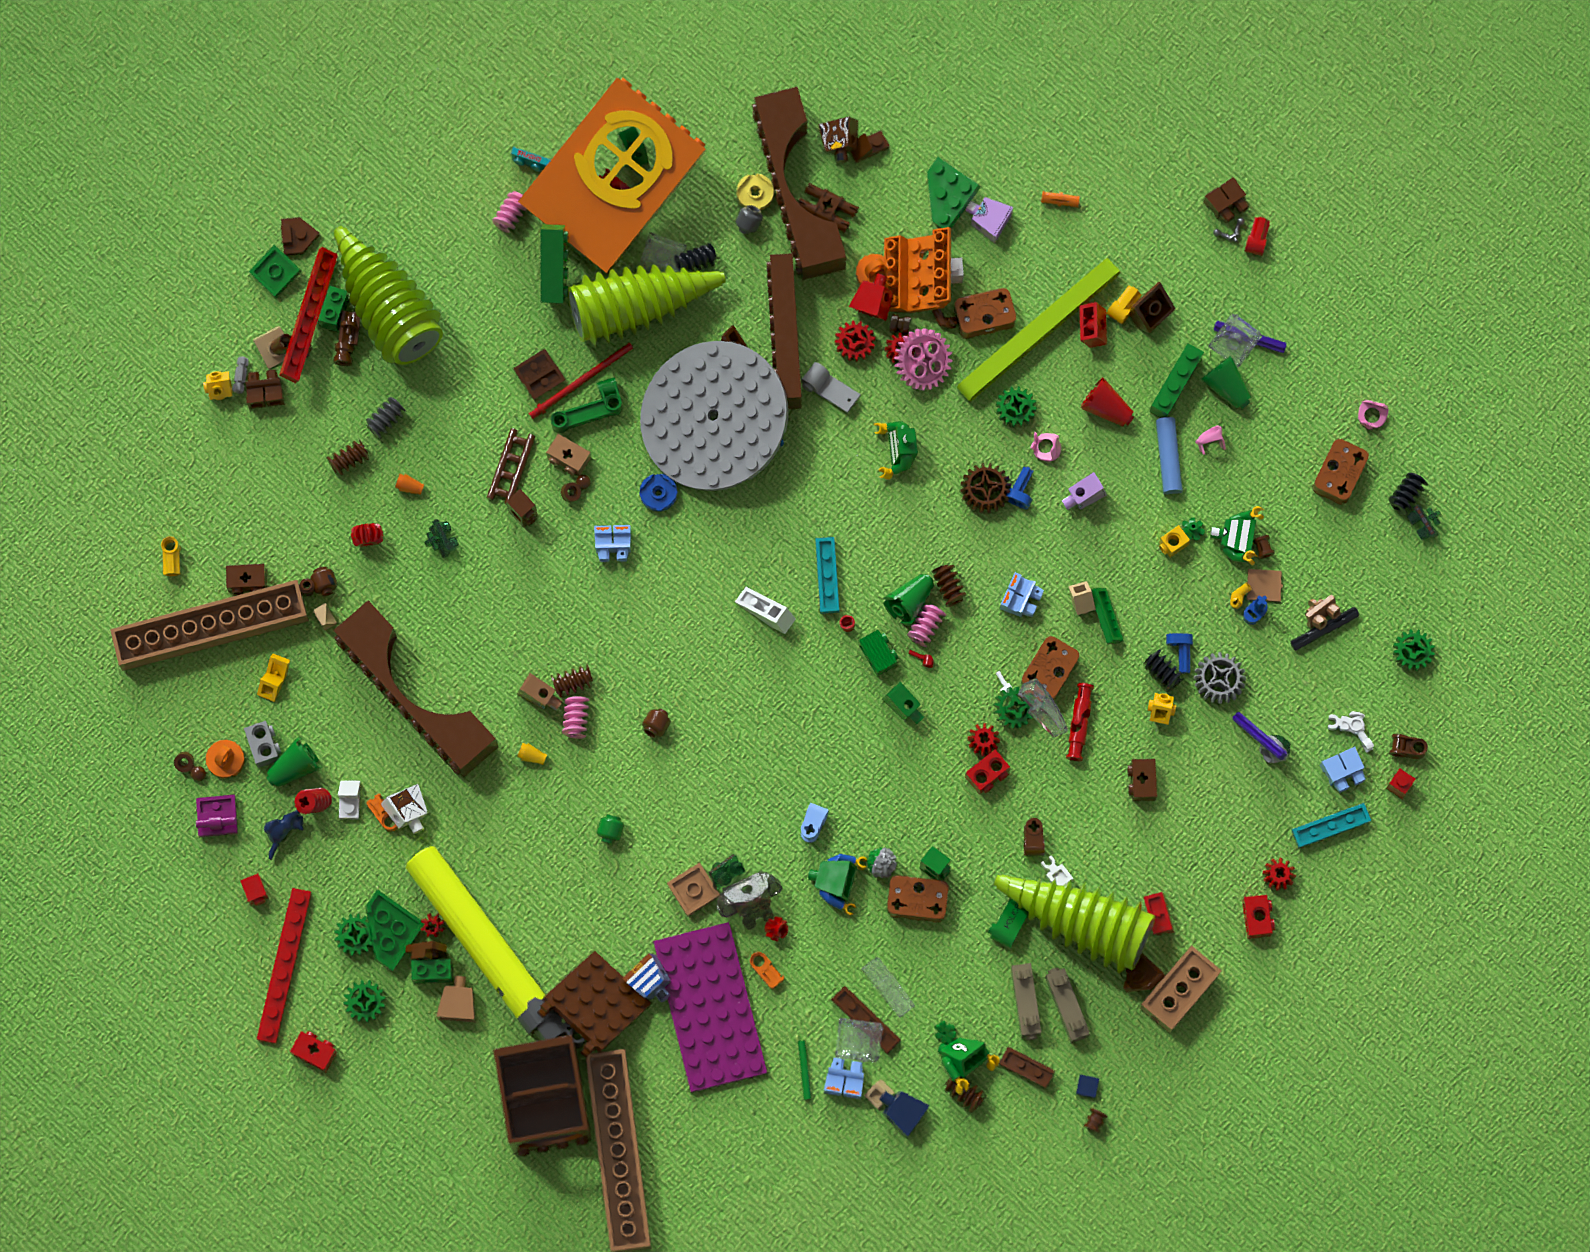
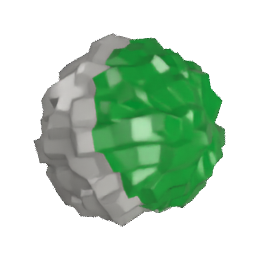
M880 847L870 851L866 862L870 873L875 877L889 878L896 869L897 863L895 860L897 857L890 849Z

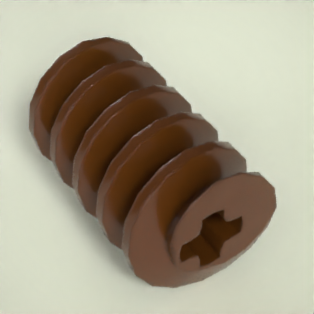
M360 439V444L355 441L352 442L353 448L346 445V452L343 449H339L340 456L335 452L332 453L333 460L329 456L326 457L335 474L339 473L342 476V469L349 472V465L356 468V461L363 464V457L369 460L368 452Z
M943 565L931 572L935 574L934 580L938 581L937 587L941 588L940 594H944L942 599L947 601L946 607H952L961 603L963 597L967 595L966 592L960 593V590L964 588L963 585L957 586L961 579H954L958 572H951L955 565Z
M586 664V670L579 666L578 673L572 668L571 675L567 671H564V677L557 673L556 679H554L551 675L554 688L560 698L563 691L567 695H570V689L577 693L578 686L582 691H584L585 684L592 688L593 679L588 664Z
M949 1078L945 1083V1092L948 1093L952 1090V1098L958 1095V1103L964 1101V1108L970 1106V1113L976 1111L986 1099V1097L982 1098L984 1091L981 1090L976 1093L977 1085L970 1088L971 1080H969L968 1090L966 1091L963 1088V1092L960 1095L956 1092V1081H952Z

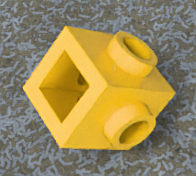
M216 371L206 375V382H203L205 393L209 394L210 400H222L225 397L232 396L229 371L221 373Z
M1155 693L1154 699L1149 700L1147 710L1151 711L1150 721L1169 725L1170 716H1174L1176 705L1173 704L1174 697L1164 693Z

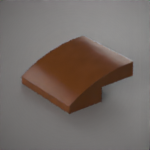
M545 348L513 368L533 400L566 380Z

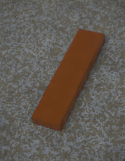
M846 986L831 999L887 1055L901 1042V1039Z

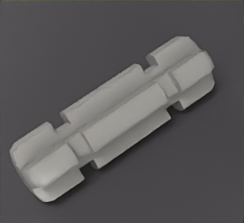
M238 357L237 359L238 367L235 370V384H233L232 388L235 393L244 392L243 383L245 384L246 367H248L249 362L248 358Z

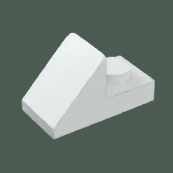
M340 781L338 792L339 819H359L360 781Z

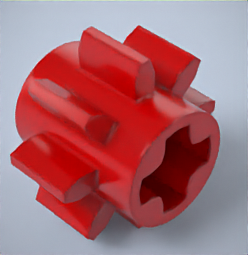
M429 913L427 915L428 920L425 918L421 920L424 924L421 931L425 930L427 937L430 934L438 937V931L443 932L445 930L442 927L445 921L439 918V913L436 916H432ZM432 923V924H436L437 926H436V927H434V926H431V927H430L429 924Z
M775 916L774 920L768 919L764 927L765 936L770 937L771 940L776 942L779 941V938L784 939L789 930L786 925L787 921L778 916Z

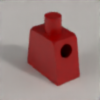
M877 273L874 283L864 280L850 302L849 307L857 312L886 321L893 296V291L884 287L888 277Z

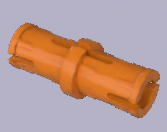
M1043 191L1041 203L1057 204L1058 207L1064 205L1078 208L1080 196L1066 195L1063 192L1058 194Z

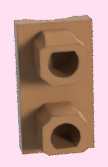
M1330 595L1324 600L1316 601L1311 599L1308 601L1310 607L1306 610L1305 616L1308 620L1307 626L1310 629L1315 626L1321 630L1327 625L1325 617L1329 615L1331 618L1336 619L1340 616L1341 612L1336 604L1335 597Z

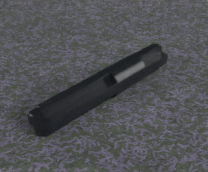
M1352 607L1341 613L1336 619L1328 620L1327 625L1323 629L1319 630L1315 627L1291 640V647L1296 651L1359 616L1356 607Z

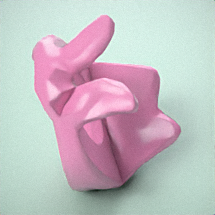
M1369 400L1363 401L1358 411L1360 423L1370 430L1381 427L1387 419L1388 406ZM1369 408H1375L1380 413V418L1375 423H1369L1365 419V412Z
M1219 425L1214 426L1202 433L1196 440V444H1198L1199 450L1203 455H1205L1203 444L1219 440L1220 447L1226 450L1225 441L1222 436V427Z
M1035 432L1031 449L1034 451L1036 458L1047 462L1056 460L1061 453L1059 435L1044 433L1037 437ZM1042 440H1050L1053 443L1051 451L1048 453L1040 452L1038 449L1039 443Z

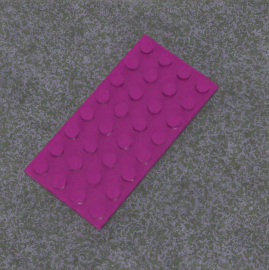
M729 922L653 941L656 955L671 980L665 989L670 994L668 1003L691 1093L767 1074Z

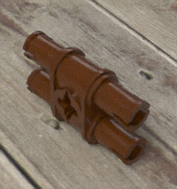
M809 182L804 193L818 199V203L814 205L803 198H800L798 203L814 216L836 222L838 230L846 233L850 222L836 216L837 211H842L854 218L858 213L859 207L845 201L843 196L840 197L830 192L829 189L823 190Z

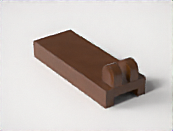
M1007 1047L999 1062L1000 1066L1045 1089L1049 1087L1050 1081L1055 1074V1070L1010 1047Z

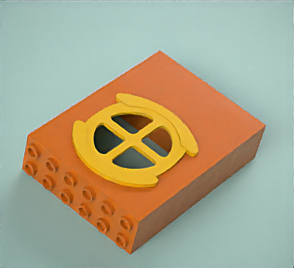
M616 78L518 201L545 224L565 225V231L569 233L568 243L607 274L706 152L704 142L697 137L695 139L690 137L691 133L683 125L679 128L672 116L668 113L664 116L660 112L662 109L653 101L648 103L646 101L647 97L638 89L636 92L632 90V84L624 78L621 80ZM627 126L638 128L641 133L626 152L621 151L607 139V135L615 129ZM647 137L652 139L656 149L655 164L650 172H647L632 160L633 153ZM599 145L606 146L619 157L617 164L604 179L597 175L594 164L596 150ZM624 165H629L644 178L641 184L631 189L617 190L610 186V182Z

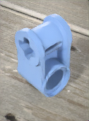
M810 803L801 826V837L805 842L811 843L817 840L821 828L827 819L828 809ZM812 829L813 832L807 835L806 831Z

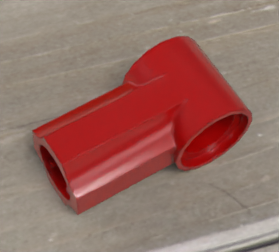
M1255 217L1244 252L1263 256L1267 241L1265 239L1270 226L1269 220L1264 217Z

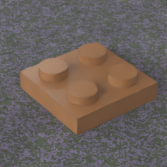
M700 862L667 882L669 889L687 917L720 897V893Z

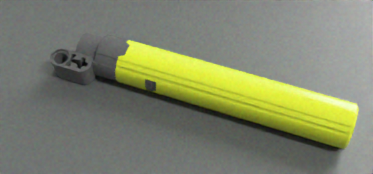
M435 846L427 847L413 856L407 862L406 870L494 989L502 997V1000L528 1035L536 1034L541 1041L578 1033L567 1022L563 1023V1019L553 1009L544 1018L537 1013L544 1003V992L527 972L526 968ZM583 1037L581 1040L573 1038L576 1048L581 1047L585 1042Z

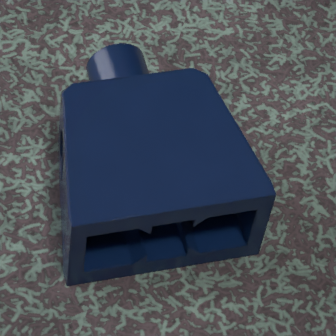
M884 1091L879 1098V1101L887 1106L882 1114L904 1137L909 1136L929 1108L928 1104L903 1091H898L895 1096Z

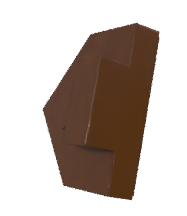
M300 217L281 219L282 243L286 256L304 254L313 241L320 236V232Z
M436 941L409 944L405 949L406 953L412 954L411 959L413 960L447 959L448 955L447 945Z
M1142 953L1133 970L1126 968L1127 976L1123 989L1126 992L1151 990L1165 977V974Z

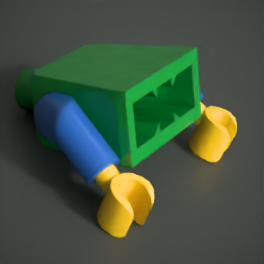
M838 854L829 858L828 861H822L819 870L811 869L808 873L809 881H815V888L819 890V895L829 905L840 910L844 909L847 915H853V913L848 912L847 907L852 906L856 908L855 904H845V901H849L856 870H864L867 867L860 865L859 861L866 862L867 858L862 856L856 859L854 856Z

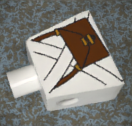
M418 784L386 797L381 803L398 828L409 825L413 834L424 829L420 820L427 814V809Z

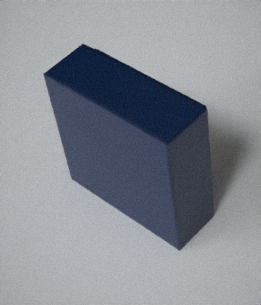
M1080 1074L1076 1095L1096 1098L1099 1078Z

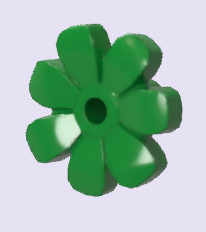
M1190 518L1189 522L1184 520L1182 523L1184 527L1182 530L1190 541L1192 538L1194 541L1200 540V535L1202 536L1205 533V530L1201 528L1203 523L1200 520L1196 522L1195 518Z
M945 1021L935 1025V1030L937 1031L935 1037L936 1039L941 1038L943 1044H950L957 1037L954 1025H947Z

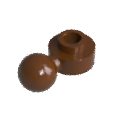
M582 474L577 477L576 483L564 484L561 488L562 498L567 502L578 500L581 496V489H587L590 486V477Z
M180 752L174 759L175 768L180 772H191V778L194 781H202L206 777L205 769L201 766H194L195 761L192 754ZM182 759H187L188 763H184Z

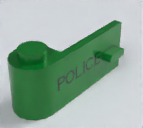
M1010 898L997 923H992L988 931L991 934L990 938L1011 949L1029 912L1024 908L1019 909L1018 903Z

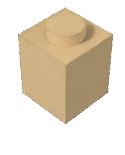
M1087 581L1069 586L1072 605L1077 615L1096 610L1092 592Z

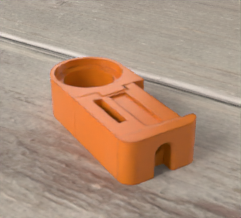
M378 793L374 796V799L368 800L366 804L386 831H395L398 828L396 824L392 827L385 825V820L390 816L382 807L383 798Z
M756 952L750 957L752 969L771 990L775 989L779 983L784 981V976L780 977L781 974L771 965L772 962L764 953ZM757 956L762 957L765 961L761 967L753 964V960Z

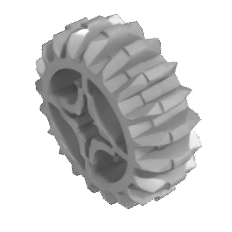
M1221 652L1218 653L1217 658L1214 653L1210 655V659L1205 656L1203 658L1204 663L1199 662L1198 666L1200 668L1195 669V673L1198 675L1194 676V680L1199 681L1195 683V687H1201L1198 691L1199 694L1206 693L1204 695L1205 700L1209 696L1212 697L1211 703H1214L1215 699H1218V704L1222 703V699L1229 703L1230 698L1235 700L1236 694L1240 695L1242 693L1240 688L1245 687L1243 681L1246 680V676L1242 675L1245 673V669H1238L1242 665L1241 662L1235 664L1236 658L1233 657L1229 660V654H1226L1225 658L1222 657ZM1217 665H1224L1228 668L1219 669ZM1209 668L1212 679L1206 683L1204 673ZM1233 673L1235 685L1231 688L1227 678ZM1217 675L1218 677L1224 676L1223 681L1221 679L1216 680ZM1220 687L1224 692H1218L1212 688Z

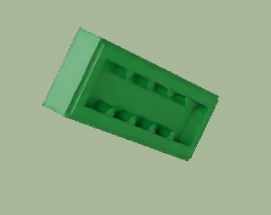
M1093 588L1091 592L1095 611L1107 644L1123 642L1124 640L1107 588Z

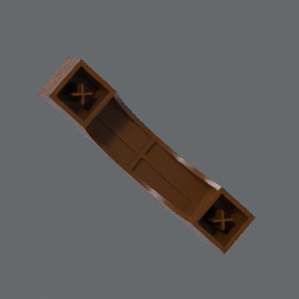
M798 86L754 97L752 115L754 122H757V133L762 141V151L767 159L766 165L768 172L771 173L773 189H776V201L778 207L781 208V218L786 226L785 232L787 240L791 244V253L793 258H795L797 275L801 274L802 280L846 270V254L837 223L821 219L806 211L795 200L785 180L784 169L788 156L797 142L807 134V118Z
M369 600L333 630L336 635L334 639L341 650H347L352 662L355 665L360 664L359 666L368 679L370 677L373 678L372 680L376 688L380 692L385 691L388 701L393 706L398 705L400 714L406 720L410 718V722L413 724L412 727L419 734L423 733L425 741L432 748L436 747L437 754L443 761H449L450 768L457 776L459 774L463 777L467 776L498 748L496 738L471 711L459 714L430 712L413 704L399 691L391 673V655L397 635L394 627Z

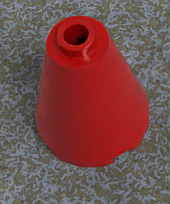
M1102 377L1095 384L1094 389L1089 392L1080 408L1122 427L1125 424L1128 426L1134 419L1132 415L1134 411L1108 381Z

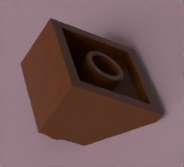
M1157 282L1131 307L1129 315L1137 328L1150 334L1176 308L1161 282Z

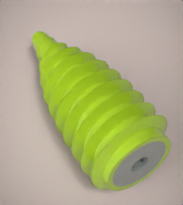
M343 226L337 227L333 233L338 250L342 255L341 264L344 266L342 276L346 280L345 289L350 294L351 304L356 306V315L362 318V326L368 330L369 338L375 341L376 349L382 352L383 360L388 363L406 365L426 356L439 344L443 337V330L438 325L441 313L437 310H432L433 302L424 300L425 292L416 290V281L407 280L408 273L406 271L397 270V262H386L388 257L386 253L375 254V247L365 246L363 241L358 240L347 228Z
M654 264L651 267L650 273H647L639 265L636 274H632L627 267H624L622 276H618L611 269L608 279H605L600 272H597L593 282L586 275H583L580 285L573 284V286L568 287V298L572 318L580 340L582 342L590 340L596 348L597 338L604 337L609 344L611 334L617 333L623 340L624 330L630 329L636 336L637 326L641 324L649 331L650 321L654 319L661 325L663 316L667 313L675 319L676 309L683 306L687 310V303L694 299L698 300V297L722 286L723 283H726L724 273L719 271L700 272L696 270V272H687L685 268H681L680 272H675L670 265H667L665 272H661Z
M997 875L994 882L997 890L1018 903L1019 909L1024 908L1029 912L1030 921L1034 918L1040 920L1041 931L1047 927L1052 928L1053 940L1062 934L1065 937L1066 948L1075 942L1078 944L1079 955L1088 949L1091 951V961L1096 960L1099 956L1104 957L1105 968L1112 962L1117 963L1118 974L1126 968L1130 970L1135 968L1155 922L1154 915L1142 911L1141 901L1135 907L1128 905V896L1121 902L1114 900V891L1108 897L1101 896L1100 886L1093 893L1087 892L1086 882L1079 889L1072 888L1071 879L1066 885H1057L1056 877L1051 883L1041 882V877L1038 881L1007 875Z

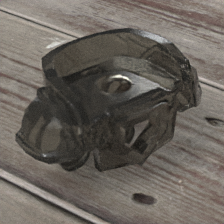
M760 870L752 876L730 886L723 887V892L720 893L718 898L717 910L721 917L726 918L738 913L739 917H743L742 923L746 929L751 930L756 927L757 919L762 918L767 922L768 919L774 918L773 911L770 908V897L778 895L783 887L780 881L772 874Z

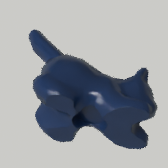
M295 810L284 815L282 820L274 819L265 824L264 832L272 842L268 857L270 860L273 859L280 842L291 830H304V817L299 815V811Z

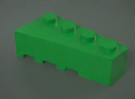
M542 224L540 229L541 303H563L565 297H568L567 279L569 271L566 268V261H568L569 252L566 249V242H568L569 233L565 231V225Z

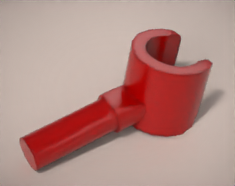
M912 650L909 651L908 654L923 660L922 666L927 668L933 667L934 660L931 655H922Z

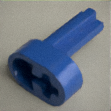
M1023 467L1013 488H1009L1010 492L1006 493V496L1009 498L1008 502L1022 509H1028L1032 502V498L1023 493L1034 472L1029 467Z
M1259 595L1244 610L1243 620L1247 624H1256L1267 613L1268 606L1265 595L1263 597ZM1248 612L1254 613L1256 619H1254Z
M1181 633L1167 634L1166 645L1179 646V672L1181 671L1182 674L1190 673V646L1193 645V635Z

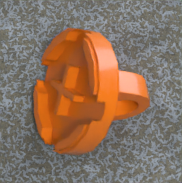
M870 254L864 256L859 261L856 267V278L860 285L864 280L874 283L877 273L884 275V256Z
M220 740L213 743L206 754V765L209 771L222 779L237 775L245 763L241 747L230 740Z

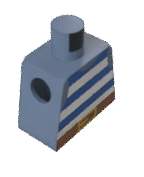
M648 953L622 978L647 999H653L656 996L660 1002H664L670 996L665 987L671 980L658 957L654 954Z

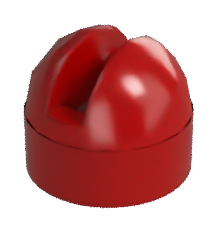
M845 615L840 619L839 623L843 631L851 632L854 629L855 620L852 616Z

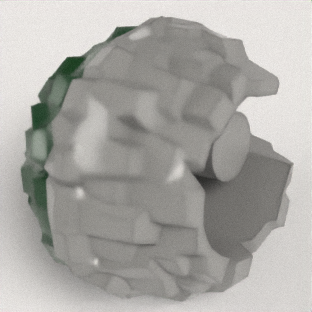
M1268 735L1287 752V756L1283 760H1279L1261 745L1259 751L1264 760L1268 763L1286 761L1290 754V742L1280 735Z

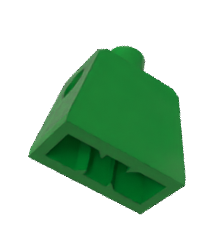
M630 127L617 134V141L623 152H626L639 136L636 127ZM643 142L632 155V160L640 166L649 162Z
M901 682L882 698L903 720L909 717L917 725L925 717L917 709L921 705L920 702ZM904 703L909 706V709L904 707Z

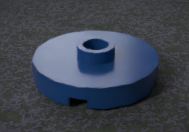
M665 474L648 476L640 486L641 502L652 511L661 512L669 509L677 499L675 482ZM657 491L662 492L660 496L655 495Z

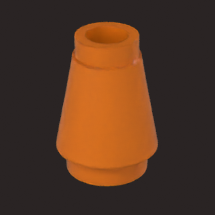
M399 474L395 488L399 489L400 492L421 495L424 484L407 474Z

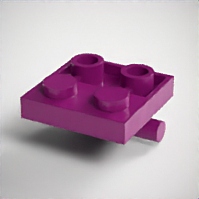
M235 794L196 798V828H198L199 837L238 834Z

